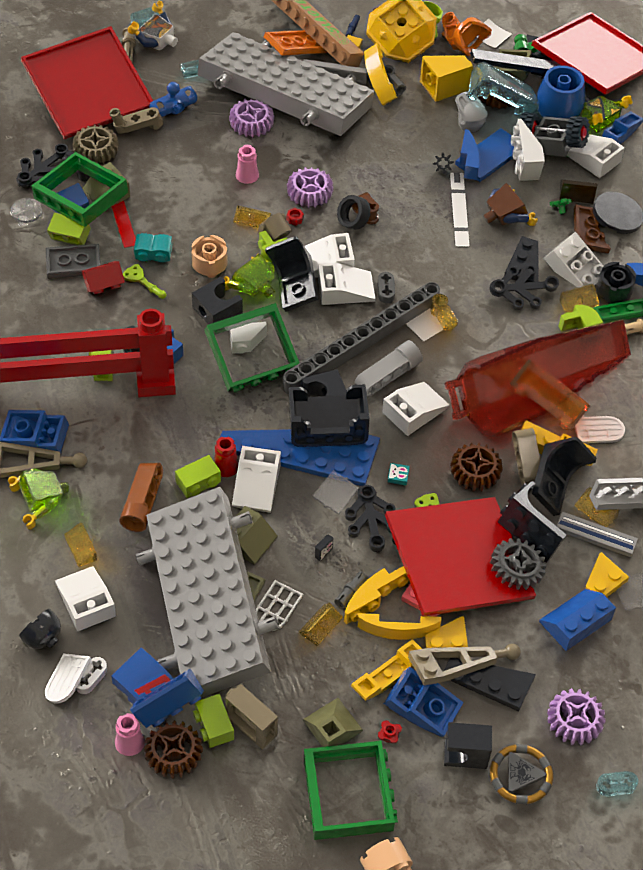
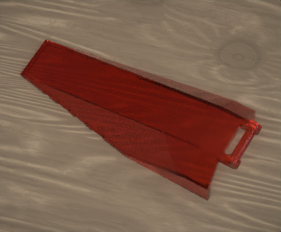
M624 320L536 338L466 362L455 380L444 383L452 405L453 420L467 417L482 434L497 437L523 425L526 420L531 421L554 410L567 401L573 393L581 391L582 387L587 383H592L595 381L594 378L606 373L611 367H614L631 355ZM456 387H458L463 406L462 410H460L459 402L455 390Z

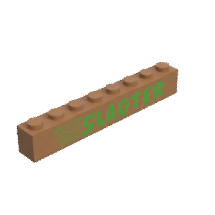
M271 0L341 65L360 66L364 52L306 0Z

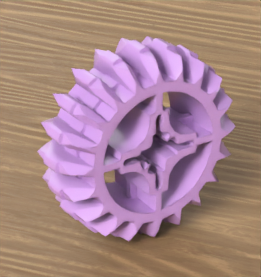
M244 99L243 102L238 101V104H234L233 108H231L229 121L231 128L238 132L239 135L244 134L245 137L251 135L253 138L254 135L259 137L260 134L265 135L266 131L270 132L274 124V115L272 108L262 101L259 102L257 99L247 101Z
M306 167L304 170L298 169L297 172H293L292 176H289L287 183L288 196H290L291 201H294L295 204L300 203L301 207L304 205L308 208L310 206L315 208L317 205L322 206L323 203H327L328 199H331L333 192L332 179H330L329 174H326L325 171L320 172L319 168L316 170L312 167L311 169Z
M571 688L568 693L563 690L561 695L557 694L554 700L550 702V708L547 711V721L551 724V731H556V737L563 736V742L567 741V739L571 740V745L578 741L581 746L584 740L589 744L592 738L596 739L599 733L602 732L605 723V710H601V703H595L597 700L596 696L589 697V691L582 694L581 689H579L575 693ZM560 710L564 713L563 715L566 717V722L562 720L560 716ZM587 711H588V713L590 714V716H591V718H592V723L589 721V718L586 716V712H587Z

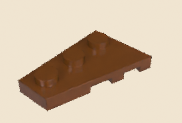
M575 205L574 232L579 235L590 250L609 254L611 248L605 242L604 232L600 231L599 222L593 214V208Z

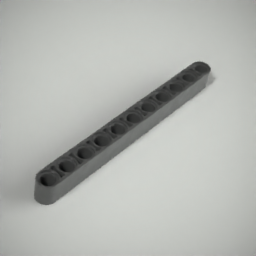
M435 282L426 283L288 370L283 376L284 392L288 394L289 387H302V378L338 368L435 306L439 301L440 286Z

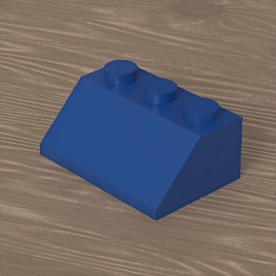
M584 589L541 618L539 622L567 651L611 621L616 607L603 593Z
M188 669L137 700L130 711L146 728L150 725L156 727L165 721L163 717L168 714L174 716L183 710V705L188 702L192 705L201 699L200 695L204 690L192 670Z

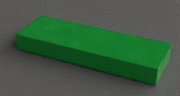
M643 298L596 306L593 309L597 311L603 324L643 317Z

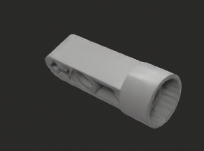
M407 340L393 352L360 373L355 379V384H365L367 396H371L406 371L420 364L423 361V356L419 348L412 341Z

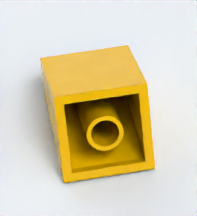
M423 56L420 82L435 102L470 90L473 64L465 56Z

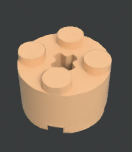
M210 235V237L206 238L201 236L193 242L192 267L195 271L209 278H215L217 274L226 269L228 264L227 246L222 238L215 235Z
M394 837L395 841L391 843L389 839L379 842L366 851L368 856L365 859L363 857L360 858V862L365 870H412L413 862L398 837Z

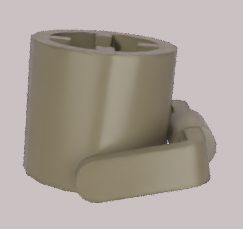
M284 213L272 215L261 223L258 229V234L266 230L273 242L287 237L292 232L286 222Z

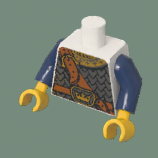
M160 0L157 2L158 7L155 3L152 6V10L159 13V15L155 14L140 28L139 24L135 21L128 27V32L135 34L138 43L146 48L162 50L167 45L174 47L178 42V39L174 37V27L170 19L162 11L163 2Z

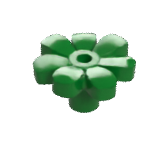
M565 198L549 203L552 207H558L559 214L566 213L565 206L572 203V200Z

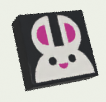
M329 534L315 546V558L319 561L333 549L334 538Z

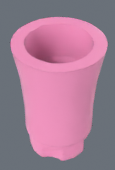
M244 145L239 148L235 176L239 182L245 184L253 183L259 178L257 154L255 148L251 145Z
M127 713L117 719L115 747L122 755H136L144 748L145 738L141 732L139 721L133 714Z

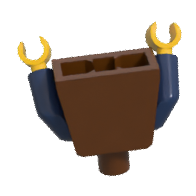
M507 183L501 188L493 189L487 200L490 211L483 215L488 224L497 219L502 225L521 222L535 226L538 221L535 218L534 212H531L529 215L527 214L525 204L517 196L515 189H512Z

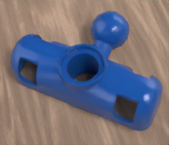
M170 82L167 86L169 94L152 101L150 108H157L161 117L171 113L179 114L185 107L197 102V94L191 86L180 89L178 83ZM190 90V96H187L185 91ZM157 103H163L164 107L159 109Z

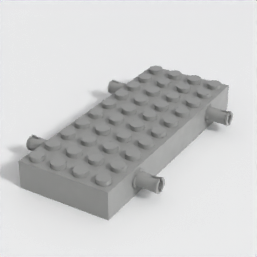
M232 32L199 58L198 76L214 82L216 88L221 89L224 86L297 117L305 126L311 123L339 136L345 133L372 106L374 90L357 84L354 75L349 74L346 78H342L338 74L325 71L323 68L313 66L309 62L301 61L294 56H282L277 50L272 49V45L267 40L260 44L253 39H248L239 33Z
M217 487L147 514L153 546L149 550L137 553L136 557L140 566L156 560L175 648L174 654L158 659V663L166 670L178 666L180 674L191 669L204 690L200 695L201 698L270 673L271 669L263 634L279 629L280 626L277 625L279 623L276 616L261 622L258 620L237 535L238 528L253 523L249 511L233 517L229 498L221 487Z

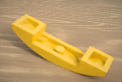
M377 43L364 51V59L372 86L381 104L384 106L396 99L397 96L393 84L389 82L382 61L383 54L380 45Z
M358 613L357 627L378 637L409 640L425 637L426 634L438 629L441 625V617L421 616L420 623L380 622L379 614Z
M413 639L397 650L395 656L372 673H366L351 684V687L365 701L381 694L398 681L404 670L409 667L414 668L408 658L409 651L422 648Z

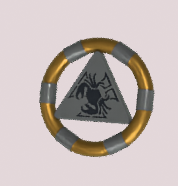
M516 744L503 748L495 755L490 765V779L496 792L503 798L516 804L527 805L535 803L547 795L553 783V770L547 757L542 752L528 745ZM514 753L532 755L539 761L544 771ZM507 755L508 791L498 778V766ZM545 778V782L535 794L529 796L512 794Z

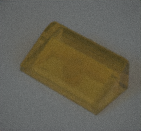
M237 205L233 223L259 228L260 224L271 217L272 214Z
M594 284L563 291L559 300L566 313L573 312L574 305L594 307L600 304Z
M588 487L575 503V506L598 524L608 527L618 517L620 510H596L589 497L592 488Z
M82 522L64 534L78 567L97 561V553Z
M331 603L324 604L301 628L299 633L318 646L343 617Z

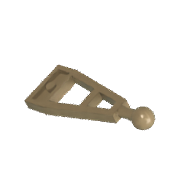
M0 442V478L23 475L30 472L60 469V464H73L76 468H83L87 464V457L83 453H76L74 456H61L59 451ZM2 451L29 455L28 465L1 469ZM35 456L54 459V461L35 464Z
M513 643L508 644L505 649L493 651L491 646L425 648L409 651L408 658L423 685L445 682L494 665L498 658L506 657L509 660H516L519 658L521 650L518 645ZM459 657L463 665L442 671L435 658ZM470 657H484V658H481V659L472 661Z

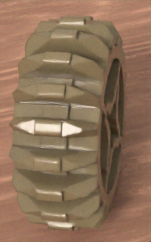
M94 124L93 127L87 126V129L82 128L81 132L78 131L76 136H74L72 145L74 152L85 156L93 162L104 164L105 161L110 162L111 158H115L119 142L113 130H109L108 127L103 128L102 125L96 127Z

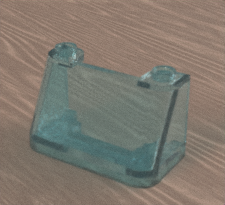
M485 62L478 63L472 69L468 98L475 101L478 96H483V98L487 99L491 94L515 106L514 114L518 115V119H520V115L524 112L536 113L538 111L539 100L530 85Z

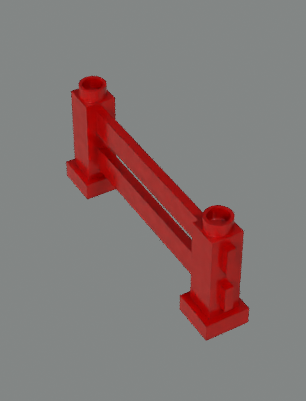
M146 309L140 315H137V328L0 338V359L140 348V352L0 362V383L136 372L138 398L176 395L173 349H167V346H172L171 325H165L164 313L156 309Z

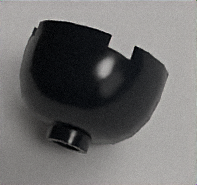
M49 608L37 616L38 619L33 623L30 622L19 634L21 640L28 647L42 649L48 646V648H51L59 641L57 636L61 631L60 620Z

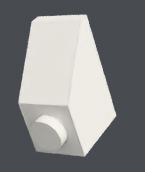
M266 322L250 323L231 329L232 354L251 352L267 336Z

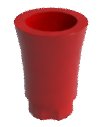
M220 437L215 445L214 462L221 471V477H231L238 470L239 462L236 454V445L230 437Z

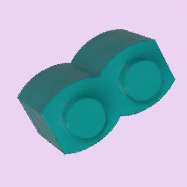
M137 234L134 246L135 259L140 261H170L173 246L172 236L165 234Z

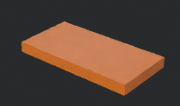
M305 30L265 32L264 38L282 56L328 53Z

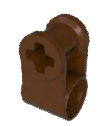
M368 192L359 195V197L366 199L370 205L371 211L367 224H376L379 221V215L377 214L379 205ZM356 202L352 205V209L358 214L359 207Z

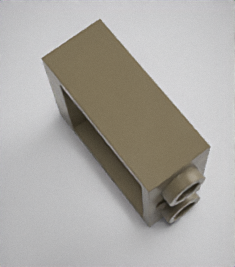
M242 684L227 692L225 706L230 721L263 750L277 737L278 716Z

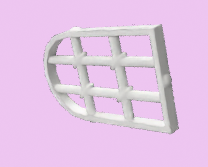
M275 580L257 605V613L258 610L265 612L259 622L263 621L266 615L268 616L269 614L276 616L277 620L283 621L279 625L282 628L302 599L303 594ZM275 585L280 586L281 588L276 595L270 594ZM286 589L291 593L289 594L287 599L283 601L278 597L280 596L282 591ZM293 594L298 595L299 598L294 605L288 603ZM267 597L272 598L273 600L268 608L264 609L261 607ZM278 601L283 605L278 613L274 614L270 612V609ZM288 606L291 610L284 619L279 615Z

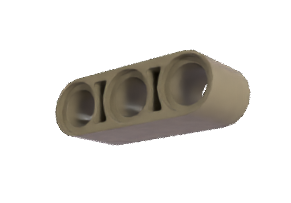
M533 428L513 431L512 439L520 482L522 485L524 483L528 485L531 481L535 482L540 464L535 431Z

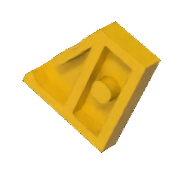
M601 552L585 589L601 592L608 597L627 583L629 576Z
M464 616L426 634L425 648L468 647Z

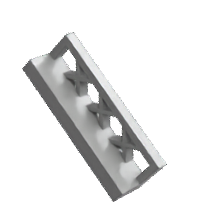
M308 59L303 60L313 66L323 68L325 71L338 74L342 78L352 74V76L356 77V83L359 85H366L368 72L366 68Z
M643 478L597 479L589 497L596 510L643 508ZM622 485H626L621 489H616ZM638 485H642V486H640V487L637 488V489H633L634 487H636V486H638ZM601 486H608L605 489L600 490Z

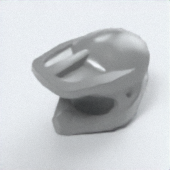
M463 92L459 94L455 99L458 107L459 126L463 130L468 129L470 132L480 130L486 122L488 115L485 107L472 93Z

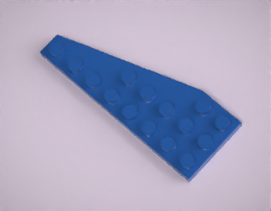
M290 429L222 431L220 436L230 437L234 440L238 456L241 455L242 446L281 451L282 467L361 487L367 483L380 443V437L369 435L368 441L360 445L296 447L291 442Z

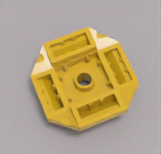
M387 0L369 14L366 35L374 44L378 43L380 45L381 51L386 58L409 63L434 45L437 17L422 0Z

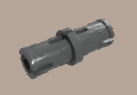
M358 572L355 578L344 586L342 593L334 600L339 608L341 606V609H345L355 592L369 579L365 573L362 575V572Z

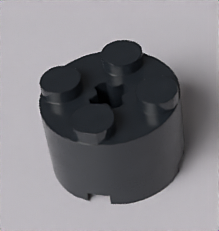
M610 262L603 266L597 284V291L608 304L624 302L631 298L636 281V273L629 265L625 264L624 266L620 265V262Z

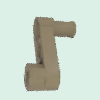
M155 107L125 116L121 115L118 108H113L109 112L114 128L120 134L147 126L157 130L163 125L162 117Z

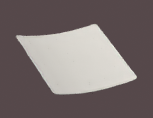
M490 19L484 22L492 31L491 36L483 40V42L491 47L496 48L512 35V33L498 27Z

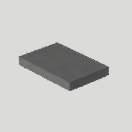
M99 244L46 248L48 279L83 276V270L101 265Z

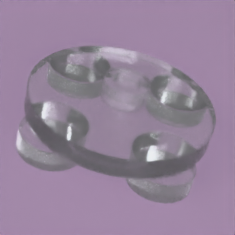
M32 198L20 199L10 208L12 217L21 227L44 218L41 204Z

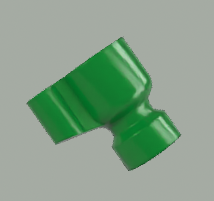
M518 34L515 36L514 50H531V53L538 51L531 46L532 42H527L526 35Z

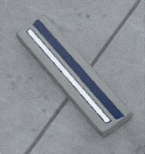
M562 512L557 527L569 536L628 557L632 556L638 538L565 512Z

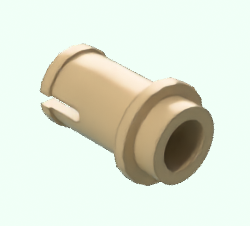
M638 319L637 322L623 324L622 329H626L623 330L624 335L637 332L643 333V320Z

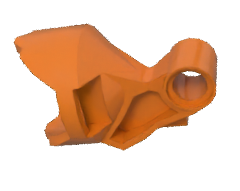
M448 12L442 17L444 31L441 33L442 36L447 39L454 50H460L467 56H471V49H477L483 40L491 36L492 29L477 18L470 17L460 23L453 12ZM478 36L476 42L470 47H467Z

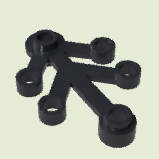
M63 143L56 145L55 153L42 163L43 151L41 149L33 150L34 169L29 172L31 167L29 158L21 159L22 172L16 178L17 184L21 187H28L36 183L43 177L37 176L38 174H47L55 168L49 166L64 157L65 153L69 151L68 146Z
M528 265L525 272L515 283L507 284L511 278H516L519 273V269L516 266H510L508 272L501 280L497 279L491 282L489 290L493 296H503L510 301L515 310H521L524 301L521 298H516L509 291L517 292L530 302V306L533 309H538L541 306L542 300L527 290L546 289L549 292L557 290L559 280L555 276H548L543 282L525 283L529 277H533L536 273V267ZM519 302L521 306H517L515 303Z
M363 485L357 492L358 499L345 510V519L354 521L357 511L364 504L366 508L356 522L348 527V535L352 538L358 537L360 529L368 521L371 534L369 548L373 552H380L385 547V538L379 535L377 521L387 526V531L391 533L385 514L386 509L394 511L396 507L394 504L387 503L379 498L373 486ZM373 504L384 509V515L374 509Z

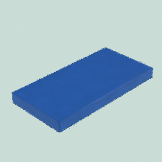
M502 128L477 145L479 151L477 181L481 182L513 159L514 146L511 145V135ZM459 157L455 161V165H457L459 168L465 171V166L459 165Z

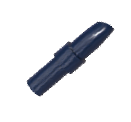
M355 15L352 22H350L346 37L352 35L360 20L359 15Z

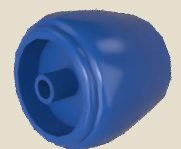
M569 66L550 68L546 72L537 92V111L542 117L570 119L572 116L579 117L585 103L584 76L580 71Z

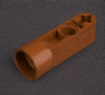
M161 463L139 464L119 519L120 524L125 529L134 532H142L146 529L148 524L146 515L151 513L163 476Z

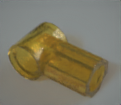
M444 294L434 295L430 310L431 314L437 317L444 330H453L458 326V320L448 305L447 296Z

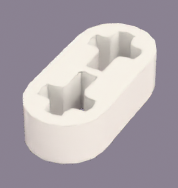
M94 657L91 659L80 682H86L87 680L88 685L84 684L81 686L79 682L76 688L78 693H90L106 675L107 664L103 658ZM99 665H101V670L96 669L94 671V666L98 667Z

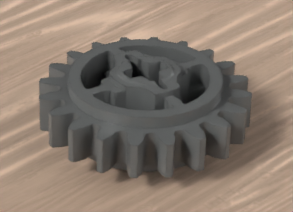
M510 538L508 543L503 540L500 545L497 544L491 555L490 564H493L491 570L498 571L495 577H502V584L507 581L510 588L514 584L517 590L520 589L521 585L527 590L529 585L534 588L536 583L539 584L545 575V568L547 564L543 563L545 557H539L541 551H535V545L528 546L527 540L523 544L518 538L516 543H514Z

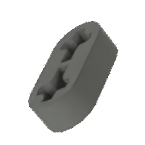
M382 272L378 276V298L383 303H391L395 297L394 276L389 272Z

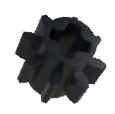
M442 152V157L435 156L437 162H434L433 165H437L436 171L442 169L443 174H445V169L452 170L450 164H453L454 161H450L451 155L445 157L444 152ZM442 158H444L445 161H448V164L445 165V168H443V166L439 164V162L442 161Z

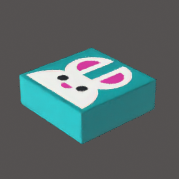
M390 463L387 482L407 485L410 466Z

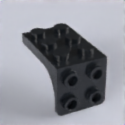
M294 236L266 247L265 252L271 259L277 272L283 310L288 312L318 300L312 257L299 238Z
M578 437L545 444L532 495L553 516L560 515L569 479L579 468L596 463V456Z
M531 481L528 485L524 483L518 490V494L514 492L509 497V505H506L501 510L500 514L502 516L498 523L517 539L519 538L523 544L527 540L528 546L535 545L534 550H540L539 557H545L544 562L547 563L567 535L531 505L528 495L536 484L534 481Z

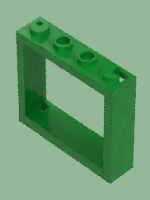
M77 152L73 153L32 185L35 200L83 227L89 225L129 193L127 180L123 176H119L110 169L104 168ZM78 170L110 187L107 192L85 209L52 191Z
M276 303L209 324L204 330L228 392L233 390L234 392H239L248 385L252 387L257 386L266 379L269 381L275 380L280 374L286 373L299 364ZM271 317L289 364L232 382L215 335Z
M382 741L304 749L303 759L314 840L394 831V825L398 823L397 810L392 807V802H395L394 790L389 789L388 782H391L390 768L386 769L385 762L388 761V754L386 749H383ZM375 757L385 819L323 826L315 763Z

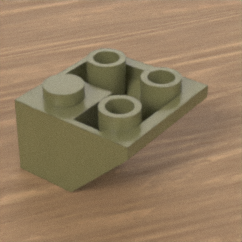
M336 698L303 719V722L322 747L342 745L363 732V729L339 698Z

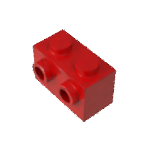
M113 261L82 271L87 291L93 292V294L104 292L103 289L107 287L111 289L119 288L121 283L125 282L119 261Z

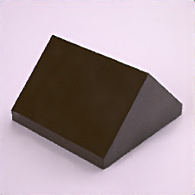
M561 179L559 200L567 198L573 202L593 204L598 183Z

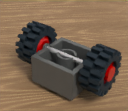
M524 112L520 115V119L523 120L543 147L544 155L566 157L571 147L584 148L588 142V132H590L588 127L590 124L586 117L572 116L570 119L543 117L541 120V116L538 113Z

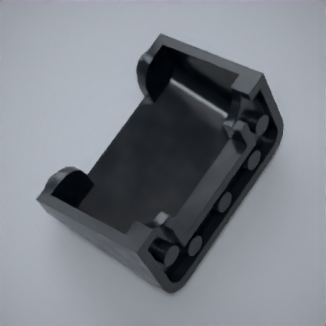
M365 384L348 387L346 396L308 397L305 388L289 387L291 442L294 446L360 445L368 441L370 417Z

